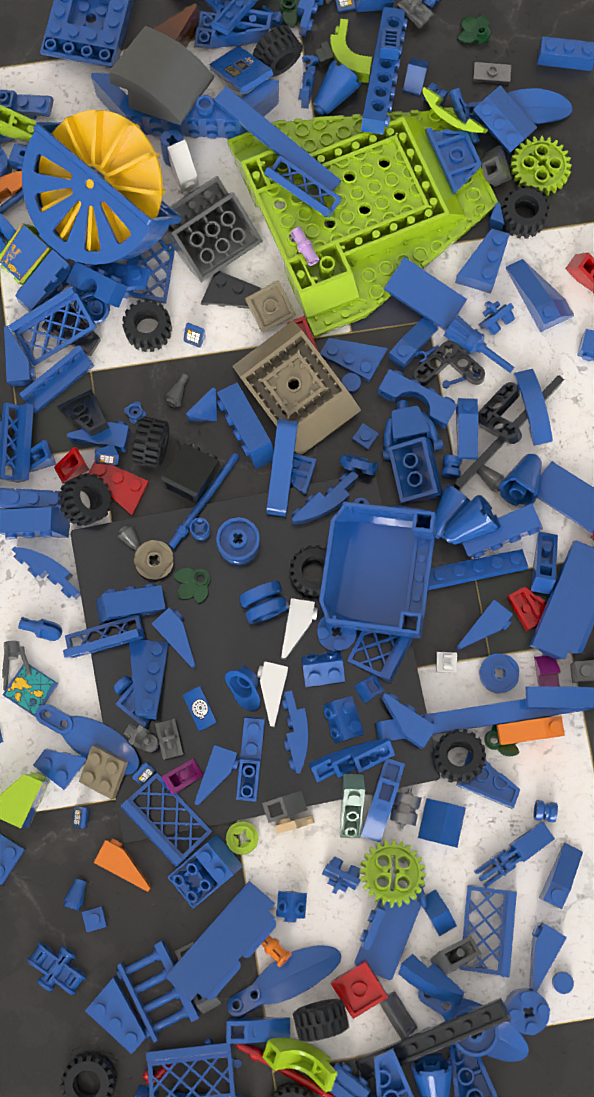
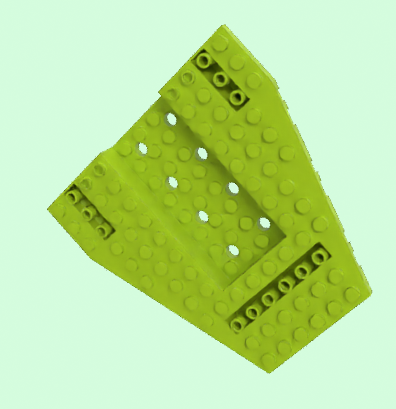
M453 107L444 108L457 117ZM433 109L420 112L418 110H411L407 113H402V111L387 112V115H390L389 127L384 128L383 135L361 131L363 116H360V114H354L352 117L341 115L314 117L311 120H302L300 118L294 119V121L277 120L272 122L276 128L341 180V184L333 192L343 199L330 218L325 217L264 174L268 167H273L279 156L253 134L246 132L227 140L229 149L255 207H260L285 263V274L314 338L366 318L392 296L383 289L404 257L424 269L489 214L498 202L490 184L485 180L482 167L456 194L452 193L425 131L426 128H432L434 131L447 129L456 132L464 130L443 120ZM381 161H387L389 163V166L383 168L379 165V163ZM281 162L276 171L281 175L289 173L287 164ZM348 174H351L355 177V179L353 181H347L344 177ZM293 175L294 184H304L303 175ZM315 185L308 186V189L310 191L312 188L317 187ZM397 193H401L404 195L405 198L403 200H397L395 199L394 195ZM331 195L323 197L324 204L331 208L336 198ZM277 202H283L285 204V207L283 209H277L275 207V204ZM362 207H367L370 212L362 214L359 210ZM327 221H332L335 223V226L327 228L324 224ZM297 227L302 228L306 238L312 242V248L317 257H319L318 262L312 266L308 265L303 254L298 251L296 242H292L289 239L290 233Z

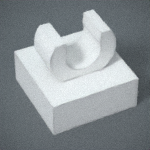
M437 652L436 672L457 673V653Z

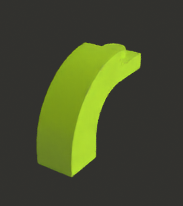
M341 19L340 26H336L335 35L331 34L330 41L334 60L337 61L335 65L340 66L343 64L358 77L356 79L357 82L369 83L372 57L357 55L347 47L348 20Z
M268 1039L262 1058L274 1071L286 1068L296 1069L309 1075L324 1092L332 1090L338 1072L329 1064L331 1057L325 1052L297 1039Z

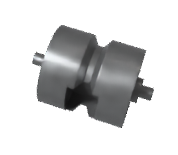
M409 788L405 793L397 792L394 800L396 807L392 808L390 820L397 821L400 824L399 829H403L406 824L416 826L418 817L416 810L420 808L422 798L413 796L411 793L412 789Z

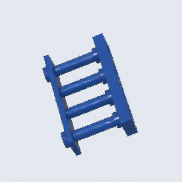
M164 940L154 945L153 953L127 967L122 961L117 964L118 969L116 970L120 981L124 980L146 1025L144 1027L148 1039L152 1038L153 1042L158 1041L159 1031L183 1018H190L191 1022L200 1017L193 999L191 1001L188 1000L175 986L172 988V991L144 1005L139 993L165 980L166 974L175 965ZM156 960L162 961L165 967L162 969V972L136 986L134 985L130 974ZM175 998H180L183 1004L181 1010L153 1024L148 1014L149 1012Z

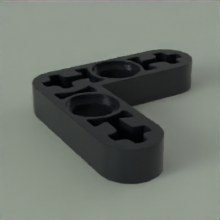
M452 341L444 342L415 369L413 374L414 379L420 382L421 386H425L450 364L473 385H479L485 379L483 367ZM446 348L448 350L452 348V354L448 352L444 360L442 356L446 353ZM435 359L441 362V365L436 368L430 365V362ZM460 359H465L468 365L460 367L457 362ZM428 368L429 371L425 374V379H419V373L423 375ZM473 372H474V373H478V372H479V373H480V378H479V377L473 378Z
M513 382L504 384L478 412L479 427L508 444H516L522 438L519 427L501 417L520 396L517 384ZM496 403H502L500 407L493 408ZM497 424H503L500 429H494Z

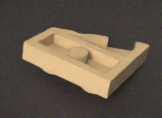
M313 815L292 821L290 817L278 820V824L275 825L276 834L315 823Z

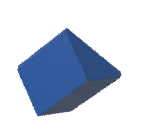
M426 798L418 838L457 848L466 808Z

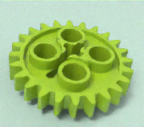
M541 136L539 141H537L536 137H533L532 142L526 139L525 145L520 143L519 149H515V155L511 159L513 162L510 165V168H513L511 175H516L514 182L520 181L518 187L528 185L530 189L536 187V191H544L546 195H549L550 190L556 193L557 188L561 189L563 183L566 184L567 177L571 173L569 170L572 167V164H569L571 157H566L568 150L562 152L564 145L558 147L556 146L557 140L551 143L550 137L547 141H544L543 136ZM537 177H543L544 180H539Z
M393 839L391 845L385 840L383 846L380 843L376 844L377 850L370 847V854L365 853L364 858L367 861H361L360 865L364 868L359 870V873L365 876L360 878V882H366L363 890H370L368 897L376 896L374 899L375 903L381 899L382 906L389 902L390 908H392L394 902H396L400 908L402 901L408 905L410 903L409 897L415 900L417 898L415 893H421L422 889L419 886L425 885V882L421 879L426 877V873L421 871L426 866L419 865L423 858L415 857L418 852L417 850L412 853L410 852L411 845L404 848L403 841L398 846L395 839ZM391 856L395 857L394 874L396 875L393 880L394 891L390 890L392 878L391 873H389L392 867ZM385 859L388 865L383 867L379 865L378 860ZM400 860L406 861L407 864H408V867H407V868H402V867H400L399 864H398V861H400ZM384 879L387 882V886H379L377 880ZM398 881H405L408 887L404 889L399 887Z

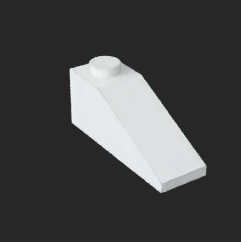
M183 140L167 147L172 174L182 192L192 190L196 185H199L187 143Z
M291 598L281 656L282 660L287 659L310 627L312 619L316 620L318 608L314 607L315 602Z
M264 662V666H259L257 677L260 678L270 726L275 727L288 667Z

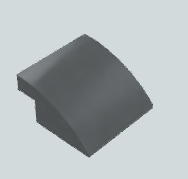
M147 26L141 30L109 71L110 84L128 90L129 108L178 125L182 124L195 106L197 98L203 95L214 79V75L191 51L171 37Z
M218 176L213 177L170 205L174 211L182 216L179 224L169 225L164 235L200 282L208 279L263 242L235 193H228Z

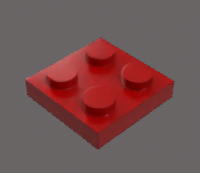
M366 960L331 981L333 989L340 1000L344 1001L345 1008L352 1019L388 998L387 992Z

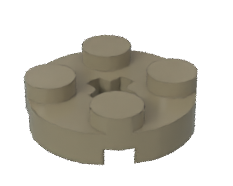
M156 540L142 543L136 549L133 559L137 572L147 579L165 577L171 571L174 562L170 547L164 542ZM150 555L158 556L157 561L159 562L157 565L155 563H153L152 565L149 563Z

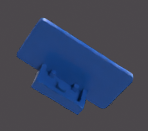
M409 897L410 903L408 905L402 901V906L399 908L397 903L394 902L393 907L390 908L389 902L382 906V900L379 899L375 910H371L367 919L370 922L367 930L364 929L359 941L362 943L354 961L355 965L366 960L375 975L392 980L421 908L420 902Z

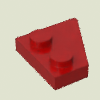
M526 587L507 596L525 631L538 625L546 606L545 600L535 596Z

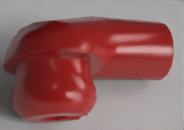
M165 1064L168 1068L172 1066L171 1064ZM161 1066L153 1073V1076L160 1081L167 1070ZM148 1069L142 1075L147 1084H149Z

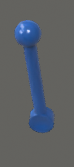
M473 373V377H480V373ZM461 377L452 381L445 380L442 386L446 389L450 385L466 379Z
M210 1038L204 1041L205 1045H214ZM232 1057L233 1066L239 1068L242 1065L239 1059L235 1060Z

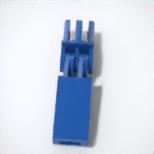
M542 821L511 842L507 850L503 849L493 857H490V860L474 870V872L479 874L490 865H493L478 877L480 881H483L495 872H498L483 884L487 888L496 880L512 871L516 867L515 864L522 861L525 862L555 838Z

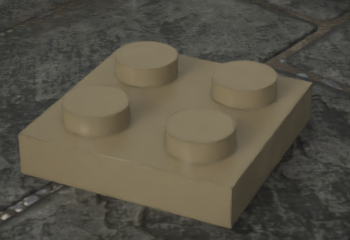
M279 280L244 298L262 333L296 315Z
M97 744L92 745L79 782L111 800L115 799L129 761Z

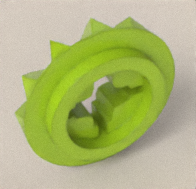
M237 822L227 831V845L236 854H248L258 844V832L248 822ZM244 829H246L245 837L251 840V842L244 841L239 847V839L234 834L241 835Z

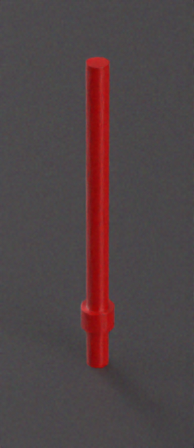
M246 1043L236 1044L235 1047L248 1054L252 1060H259L271 1067L262 1058L264 1053L261 1052L260 1048L252 1047ZM291 1068L276 1070L322 1097H336L330 1091L324 1092L317 1083Z

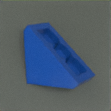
M215 388L207 392L186 413V417L190 422L217 421V393Z

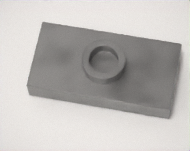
M474 63L473 82L510 84L511 65Z
M395 991L390 993L386 1000L379 1003L401 1040L409 1037L418 1028Z

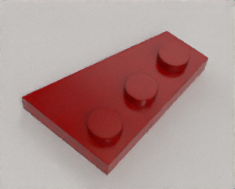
M94 461L89 471L90 475L96 474L97 478L101 477L104 479L103 483H107L109 486L108 491L112 492L110 496L133 517L149 481L116 466L95 463Z

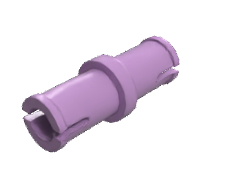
M301 227L293 229L290 234L298 245V251L303 254L309 266L316 264L319 257H317L312 248V242L306 238Z

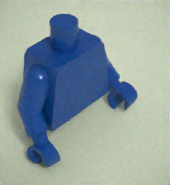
M400 400L396 403L397 410L391 412V418H388L385 424L383 442L385 447L383 458L385 460H391L388 447L424 436L428 439L430 437L433 440L434 451L443 447V442L441 438L438 439V432L433 421L425 412L420 411L418 406L409 407L407 400Z

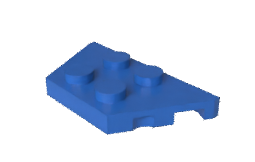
M426 128L425 133L452 193L456 194L481 167L482 163L468 132H454L447 129L434 131L432 128Z

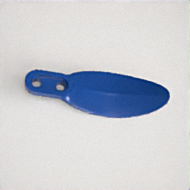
M529 88L508 92V95L534 124L561 120L572 113L571 103L562 95L549 90ZM481 102L468 103V112L471 109L474 110ZM469 112L471 119L480 123L477 117Z
M50 704L41 705L36 710L37 721L61 734L66 743L81 756L88 757L91 746L97 744L129 761L124 774H134L139 769V757L133 746L110 726L92 718L71 716ZM46 711L50 712L49 718L45 716ZM63 720L67 721V727L62 726Z
M319 945L291 952V957L281 967H278L277 961L273 962L258 976L253 985L232 996L227 1003L228 1012L240 1018L264 1004L281 1003L304 993L335 970L341 961L340 951L331 946ZM254 992H258V997L256 999H253L252 997ZM236 1002L240 1003V1007L238 1009L234 1008Z
M418 990L419 1000L442 1015L445 1021L454 1018L455 1014L462 1007L467 1005L482 1006L480 1003L462 998L459 1005L450 1003V1008L446 1010L442 1007L444 1001L433 997L426 998L424 992ZM508 1021L498 1025L499 1039L495 1048L486 1055L508 1062L525 1059L529 1049L523 1036Z

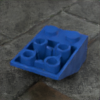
M217 834L172 872L168 879L192 909H194L240 870L243 865Z

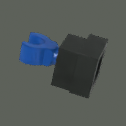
M327 41L321 43V48L315 50V56L305 55L302 57L303 63L306 61L310 62L305 65L306 70L308 65L314 66L316 63L319 64L322 70L329 67L331 62L334 61V55Z

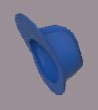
M245 665L241 666L238 670L228 671L225 675V681L237 703L248 711L257 710L260 706V697L256 690L258 686L256 674Z

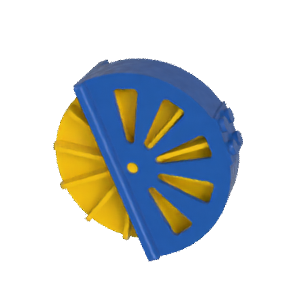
M106 110L79 112L66 117L63 122H36L33 128L35 131L28 143L23 161V195L31 220L40 233L39 236L47 246L55 249L63 259H72L77 262L94 265L132 259L153 247L163 236L169 225L179 224L182 216L162 200V194H166V189H163L162 172L158 160L160 154L155 152L149 139L142 132L138 124H134L120 114Z

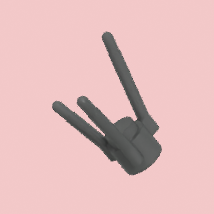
M6 641L3 643L2 678H4V691L8 685L9 660L18 659V655H21L27 674L29 676L32 674L25 655V648L20 646L19 641Z

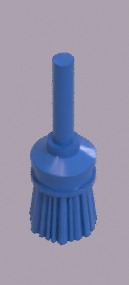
M459 315L452 321L443 335L462 346V349L467 350L469 354L474 352L480 354L482 352L509 373L515 368L489 349L484 342L485 335L478 332L477 329L474 330Z

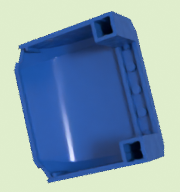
M343 502L342 507L334 515L330 524L319 599L327 623L354 630L421 639L437 519L435 512Z

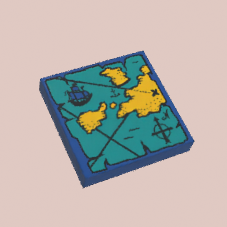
M23 664L2 695L36 717V710L41 705H45L59 683L30 664L29 667L32 674L29 676Z

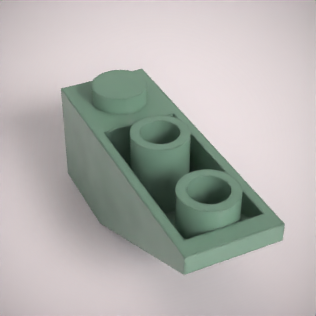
M343 774L340 821L341 838H360L365 796L364 774Z

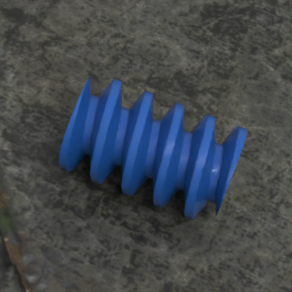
M174 129L165 131L160 138L164 162L169 167H171L167 147L184 140L182 134Z

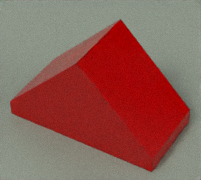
M73 447L54 466L62 484L89 471L77 447Z

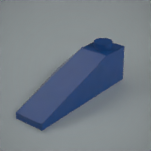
M521 259L506 266L508 274L540 332L574 317L566 299L526 261Z
M455 1043L449 1045L450 1057L453 1061L454 1096L498 1097L481 1057H472L463 1053Z
M391 1049L374 1057L377 1097H414L394 1050Z

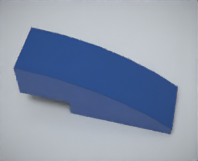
M414 954L401 963L398 974L409 984L441 1001L454 1005L461 1003L465 992L434 963L427 968Z

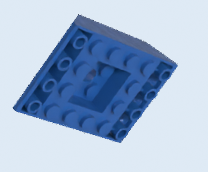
M54 0L40 54L112 68L121 56L135 0ZM91 17L96 18V21L93 23L87 22Z

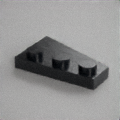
M92 390L57 406L62 414L90 436H94L109 428Z

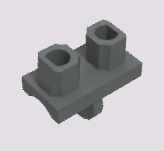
M402 0L396 7L405 10L404 16L411 19L418 28H421L433 16V12L422 4V0Z
M175 719L156 723L155 726L163 760L183 755Z
M129 724L124 732V735L130 738L128 742L144 752H153L159 745L157 735L141 725L135 727Z

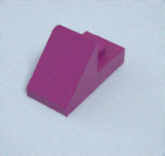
M547 655L534 657L538 686L560 687L558 674L561 672L557 660Z
M191 759L163 775L162 779L170 792L175 794L204 775L195 760Z

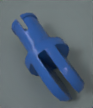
M21 617L18 629L33 632L37 638L49 641L59 640L63 633L62 627L59 624L46 619L36 621Z

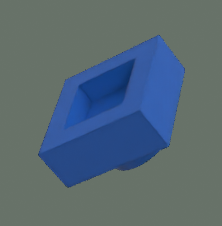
M363 423L353 436L352 441L368 451L379 433Z
M103 906L82 912L86 932L108 926Z

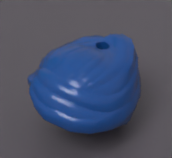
M85 292L80 297L95 324L104 322L110 313V305L95 298V292ZM74 301V307L78 314L79 304L77 301Z

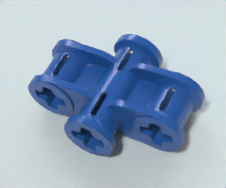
M38 942L35 952L26 959L29 964L43 973V976L37 979V983L50 992L54 989L53 985L57 983L66 992L75 995L79 984L87 978L81 970L70 964V961L75 959L77 955L63 945L60 947L61 951L57 954L46 944Z

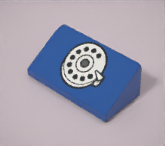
M201 686L183 694V698L199 732L217 724Z

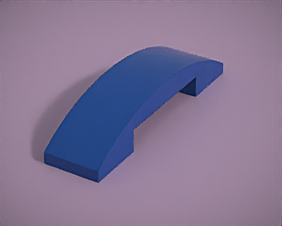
M528 369L515 372L514 377L518 391L521 392L529 421V432L533 446L552 442L549 416L534 370Z

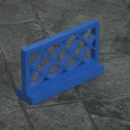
M160 239L158 242L163 248L156 253L150 248L149 251L152 255L144 260L139 255L127 260V265L138 267L144 265L151 270L147 262L155 258L160 266L151 270V275L157 284L151 288L146 285V291L143 293L133 292L134 290L126 291L123 298L149 299V301L155 300L158 303L166 304L175 252L171 243L165 246ZM166 251L170 258L165 263H162L158 255ZM163 269L167 277L160 281L154 273ZM160 286L164 292L163 298L156 297L152 290Z
M70 286L8 325L10 330L15 332L33 366H36L97 328L80 297L81 293L78 288ZM74 301H77L79 304L78 314L69 312L70 305ZM58 311L64 312L62 323L54 321L55 313ZM68 314L77 316L75 327L66 325ZM81 317L87 319L90 327L85 330L78 328ZM40 322H49L47 333L38 331ZM53 324L61 326L59 337L50 334ZM65 327L74 329L72 338L69 340L63 338ZM27 330L33 332L31 343L25 341L22 335ZM37 333L46 335L43 346L35 344ZM50 337L58 339L57 346L54 349L47 347ZM34 346L42 348L41 357L35 359L33 355Z
M362 631L347 662L391 683L413 638L389 635V638L378 641L375 632ZM373 633L376 642L365 646L363 640L365 635ZM391 641L393 645L392 651L383 654L380 644ZM378 645L381 655L370 659L367 649ZM363 650L368 659L360 663L353 660L356 653ZM382 659L384 662L382 671L374 670L371 662Z
M155 773L128 800L121 804V809L175 867L212 833L209 827L177 793L172 794L158 773ZM156 779L162 784V793H150V784ZM148 787V793L143 792ZM139 795H148L147 807H138L133 800ZM150 796H162V806L149 807ZM164 796H173L176 799V808H164ZM178 802L183 808H178ZM142 810H147V816ZM149 810H161V822H152L149 819ZM164 810L176 811L175 822H163ZM178 811H187L190 814V823L178 822ZM192 817L197 823H192ZM156 825H161V831ZM163 825H175V837H166L163 834ZM178 825L190 826L189 837H177ZM192 826H201L206 833L201 838L192 837ZM170 840H175V844L173 845ZM177 840H189V849L184 854L177 849ZM192 840H197V841L191 846Z
M467 886L463 939L467 938L472 931H475L481 939L477 946L484 943L491 953L482 960L478 956L479 962L475 966L464 965L460 967V970L510 977L517 891ZM472 890L480 891L485 897L477 906L471 900ZM484 892H488V893H492V894H490V895L487 897ZM495 893L504 895V902L498 908L489 899ZM485 901H488L494 911L485 918L478 907ZM470 903H471V904L473 905V907H474L471 911H470ZM503 907V913L501 915V913L498 910H500ZM477 910L483 920L474 927L469 921V914ZM497 912L502 919V924L494 929L487 919ZM486 922L493 932L483 939L476 928ZM468 924L472 928L470 931H468ZM500 928H501V936H499V934L497 933V931H498ZM495 933L500 940V945L492 950L485 940ZM497 950H499V958L495 954ZM491 955L498 961L497 970L488 969L484 964V961Z
M231 1043L146 1052L150 1097H155V1091L159 1086H162L169 1093L167 1097L171 1095L177 1097L174 1091L180 1083L190 1090L186 1097H190L192 1093L197 1097H235ZM227 1057L228 1067L222 1074L213 1065L219 1058ZM208 1059H214V1061L210 1063ZM199 1060H204L209 1065L202 1076L193 1069ZM194 1061L191 1066L186 1063ZM177 1063H183L188 1067V1070L181 1078L172 1071ZM165 1064H172V1066L168 1068ZM162 1065L167 1070L160 1081L153 1076V1066ZM211 1068L221 1075L214 1086L204 1079ZM190 1071L200 1078L193 1088L183 1081ZM228 1071H229V1079L225 1076ZM169 1073L179 1080L171 1091L162 1084ZM222 1078L230 1083V1093L221 1094L216 1089ZM154 1080L158 1083V1084L155 1086V1088H154ZM202 1080L211 1088L206 1096H200L194 1091ZM213 1090H214L218 1095H210V1094H211V1093L213 1092Z

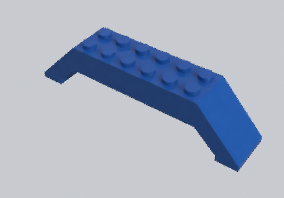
M91 73L96 96L109 111L120 114L134 124H138L145 135L161 137L165 131L174 129L179 131L182 136H189L190 138L231 139L248 132V130L215 103L213 113L207 116L199 114L195 105L181 125L129 108L128 95L120 87L110 84V75L108 73ZM265 80L245 95L242 100L265 117L279 104V80Z

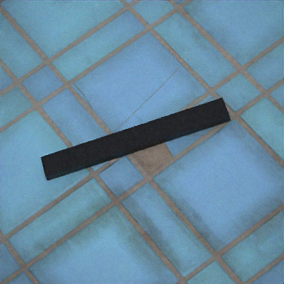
M560 375L542 391L545 401L563 383L564 378ZM524 410L513 422L519 428L528 420L526 411ZM497 438L455 482L453 487L460 491L506 442Z
M499 998L357 1058L355 1063L361 1075L368 1080L375 1077L374 1057L393 1049L401 1066L510 1021L511 1016L502 998Z

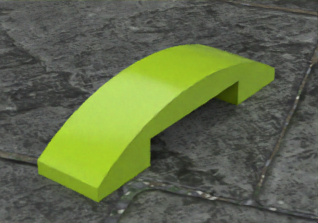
M426 87L422 89L430 107L443 120L465 131L487 133L488 129L474 119H469L467 123H464L440 106L443 98Z

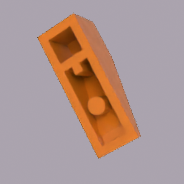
M562 716L497 725L500 745L565 736Z
M114 838L111 841L105 840L94 863L143 890L150 891L152 886L128 851L122 847L123 843Z

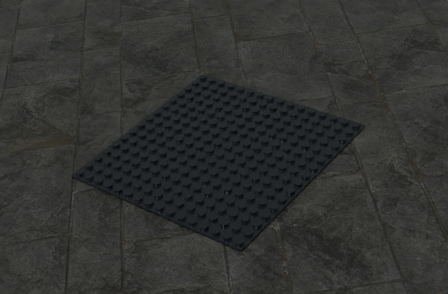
M359 474L358 480L347 490L350 497L346 502L353 503L357 498H365L370 505L382 506L376 474ZM339 479L310 484L306 496L295 487L290 488L286 517L266 514L269 492L206 504L196 518L207 520L211 530L209 537L202 541L196 540L192 536L189 527L187 535L181 538L174 549L170 548L173 553V567L168 575L160 579H147L137 572L133 563L135 551L117 537L120 535L118 531L127 524L129 527L133 525L140 545L149 540L162 541L168 544L174 536L176 528L179 524L182 525L194 507L75 529L70 532L86 629L103 625L99 624L96 600L105 590L116 589V592L124 591V588L135 586L136 589L143 588V585L152 583L155 586L162 587L165 610L161 613L140 616L145 638L142 640L167 642L154 628L152 623L168 608L172 611L176 609L184 617L181 621L186 629L196 667L192 669L169 644L157 718L149 719L148 727L146 728L157 735L156 723L175 719L183 755L163 760L160 744L153 752H144L133 746L139 757V768L144 762H147L162 777L189 760L194 759L204 775L214 745L238 753L237 757H241L245 716L265 718L256 802L236 800L239 765L237 770L233 769L232 773L200 805H196L194 802L203 777L177 793L207 826L266 815L262 803L298 791H302L306 806L341 800L343 776L338 778L336 774H333L317 783L308 763L351 746L378 740L376 722L393 719L381 698L384 693L387 695L389 693L394 694L400 699L398 702L404 706L406 704L411 705L417 710L416 714L418 715L427 714L412 642L391 683L376 676L385 691L366 703L361 700L354 686L373 674L347 662L362 632L361 630H356V638L348 649L337 651L341 652L345 682L305 687L301 658L306 657L308 654L320 655L329 652L320 644L317 636V626L325 615L319 601L320 595L317 597L305 596L304 593H299L297 588L292 585L290 580V563L295 553L300 552V549L303 547L305 549L308 545H312V547L320 545V548H327L331 520L342 506L322 518L304 524L293 525L291 518L293 517L292 513L298 507L302 509L307 504L305 501L313 493L316 495L320 492L326 497L325 492L331 486L336 487L340 483ZM237 517L248 519L254 523L260 537L259 553L252 561L241 565L226 561L220 554L216 541L220 526L227 520ZM237 539V540L235 541V544H236L237 542H238L239 544L242 543V540H241V539ZM150 555V556H149V559H150V562H149V563H150L151 565H152L153 563H155V564L157 565L158 562H159V561H157L158 556H157V555H155V556H151V555ZM318 561L306 563L302 570L303 576L312 582L322 580L324 565ZM183 568H190L192 570L203 568L209 572L211 580L207 585L208 595L204 601L198 603L194 596L190 599L178 598V590L182 583L173 577L177 571ZM199 575L197 577V580L199 582H202L204 580V576ZM272 581L280 582L283 591L277 597H285L289 608L291 598L315 602L314 607L318 608L316 620L312 619L310 627L286 660H282L281 656L289 608L270 619L249 624L245 614L250 608L242 607L238 598L243 593ZM117 619L106 620L105 622L109 623L116 621ZM136 621L129 622L125 630L137 629ZM113 626L110 628L107 635H116L119 633L120 629ZM333 627L331 629L334 637L342 635L340 627ZM93 632L89 641L99 640L101 634ZM373 633L365 635L363 639L365 646L376 642ZM376 633L378 641L389 638V634ZM391 641L380 644L383 654L392 651L393 645ZM129 643L91 653L102 722L115 729L129 741L130 738L124 735L126 728L129 724L138 727L140 724L116 705V702L124 693L118 695L113 690L116 682L122 677L129 676L132 679ZM378 645L367 649L370 659L381 655ZM363 650L357 652L353 660L360 663L368 659ZM382 659L371 662L374 670L382 671L384 667ZM264 662L288 667L281 698L285 697L284 692L292 690L297 710L305 708L308 724L307 753L300 773L296 774L295 770L291 771L289 759L292 758L291 751H286L283 740L287 738V733L294 732V730L288 727L286 717H290L288 709L284 710L282 699L275 727H271L260 678L257 677L258 686L256 688L260 697V706L255 711H248L237 703L225 681V675L228 671L238 670L241 666L245 665L257 676L259 666H264ZM198 686H201L217 721V724L200 732L183 698V694ZM353 696L364 735L334 743L328 721L324 715L323 705ZM432 736L422 749L407 739L390 741L395 755L389 759L405 764L398 788L440 779V772L436 770L434 763L435 748ZM384 761L361 773L355 769L347 774H364L365 795L375 793ZM124 774L116 796L122 839L125 843L149 839L121 809V804L142 787V785L132 779L134 774ZM157 779L150 784V793H162V784ZM148 787L143 792L148 793ZM139 795L133 802L138 807H147L148 795ZM150 796L149 807L162 806V796ZM164 796V808H176V799L173 796ZM178 802V808H183ZM142 810L147 816V810ZM149 810V819L152 822H161V810ZM164 810L163 822H175L176 811ZM178 811V822L190 823V814L187 811ZM192 817V823H197ZM156 825L161 831V825ZM163 825L164 835L175 833V825ZM178 825L177 833L188 831L190 826ZM192 826V830L202 828L201 826Z

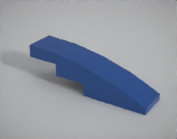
M527 686L526 707L594 708V687Z
M389 738L339 750L308 764L318 783L333 774H336L339 778L343 774H347L355 769L361 773L394 756L395 753Z

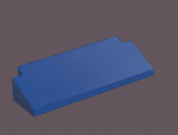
M574 540L570 546L529 645L554 660L566 659L568 652L571 654L582 653L594 626V547Z
M248 881L166 974L165 978L190 1001L197 993L204 999L213 1000L240 969L241 963L238 961L240 957L249 958L275 929V917L269 910L276 903Z

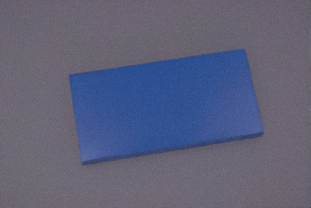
M405 257L383 289L444 331L447 330L467 301L465 297Z
M551 461L540 475L537 498L593 534L594 487Z

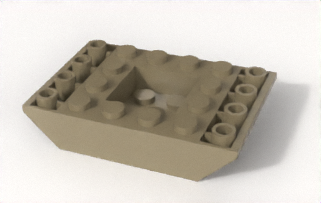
M294 320L232 366L276 426L278 419L298 421L295 452L298 455L306 453L361 411L348 390ZM292 380L299 381V387L295 390L289 388V383Z

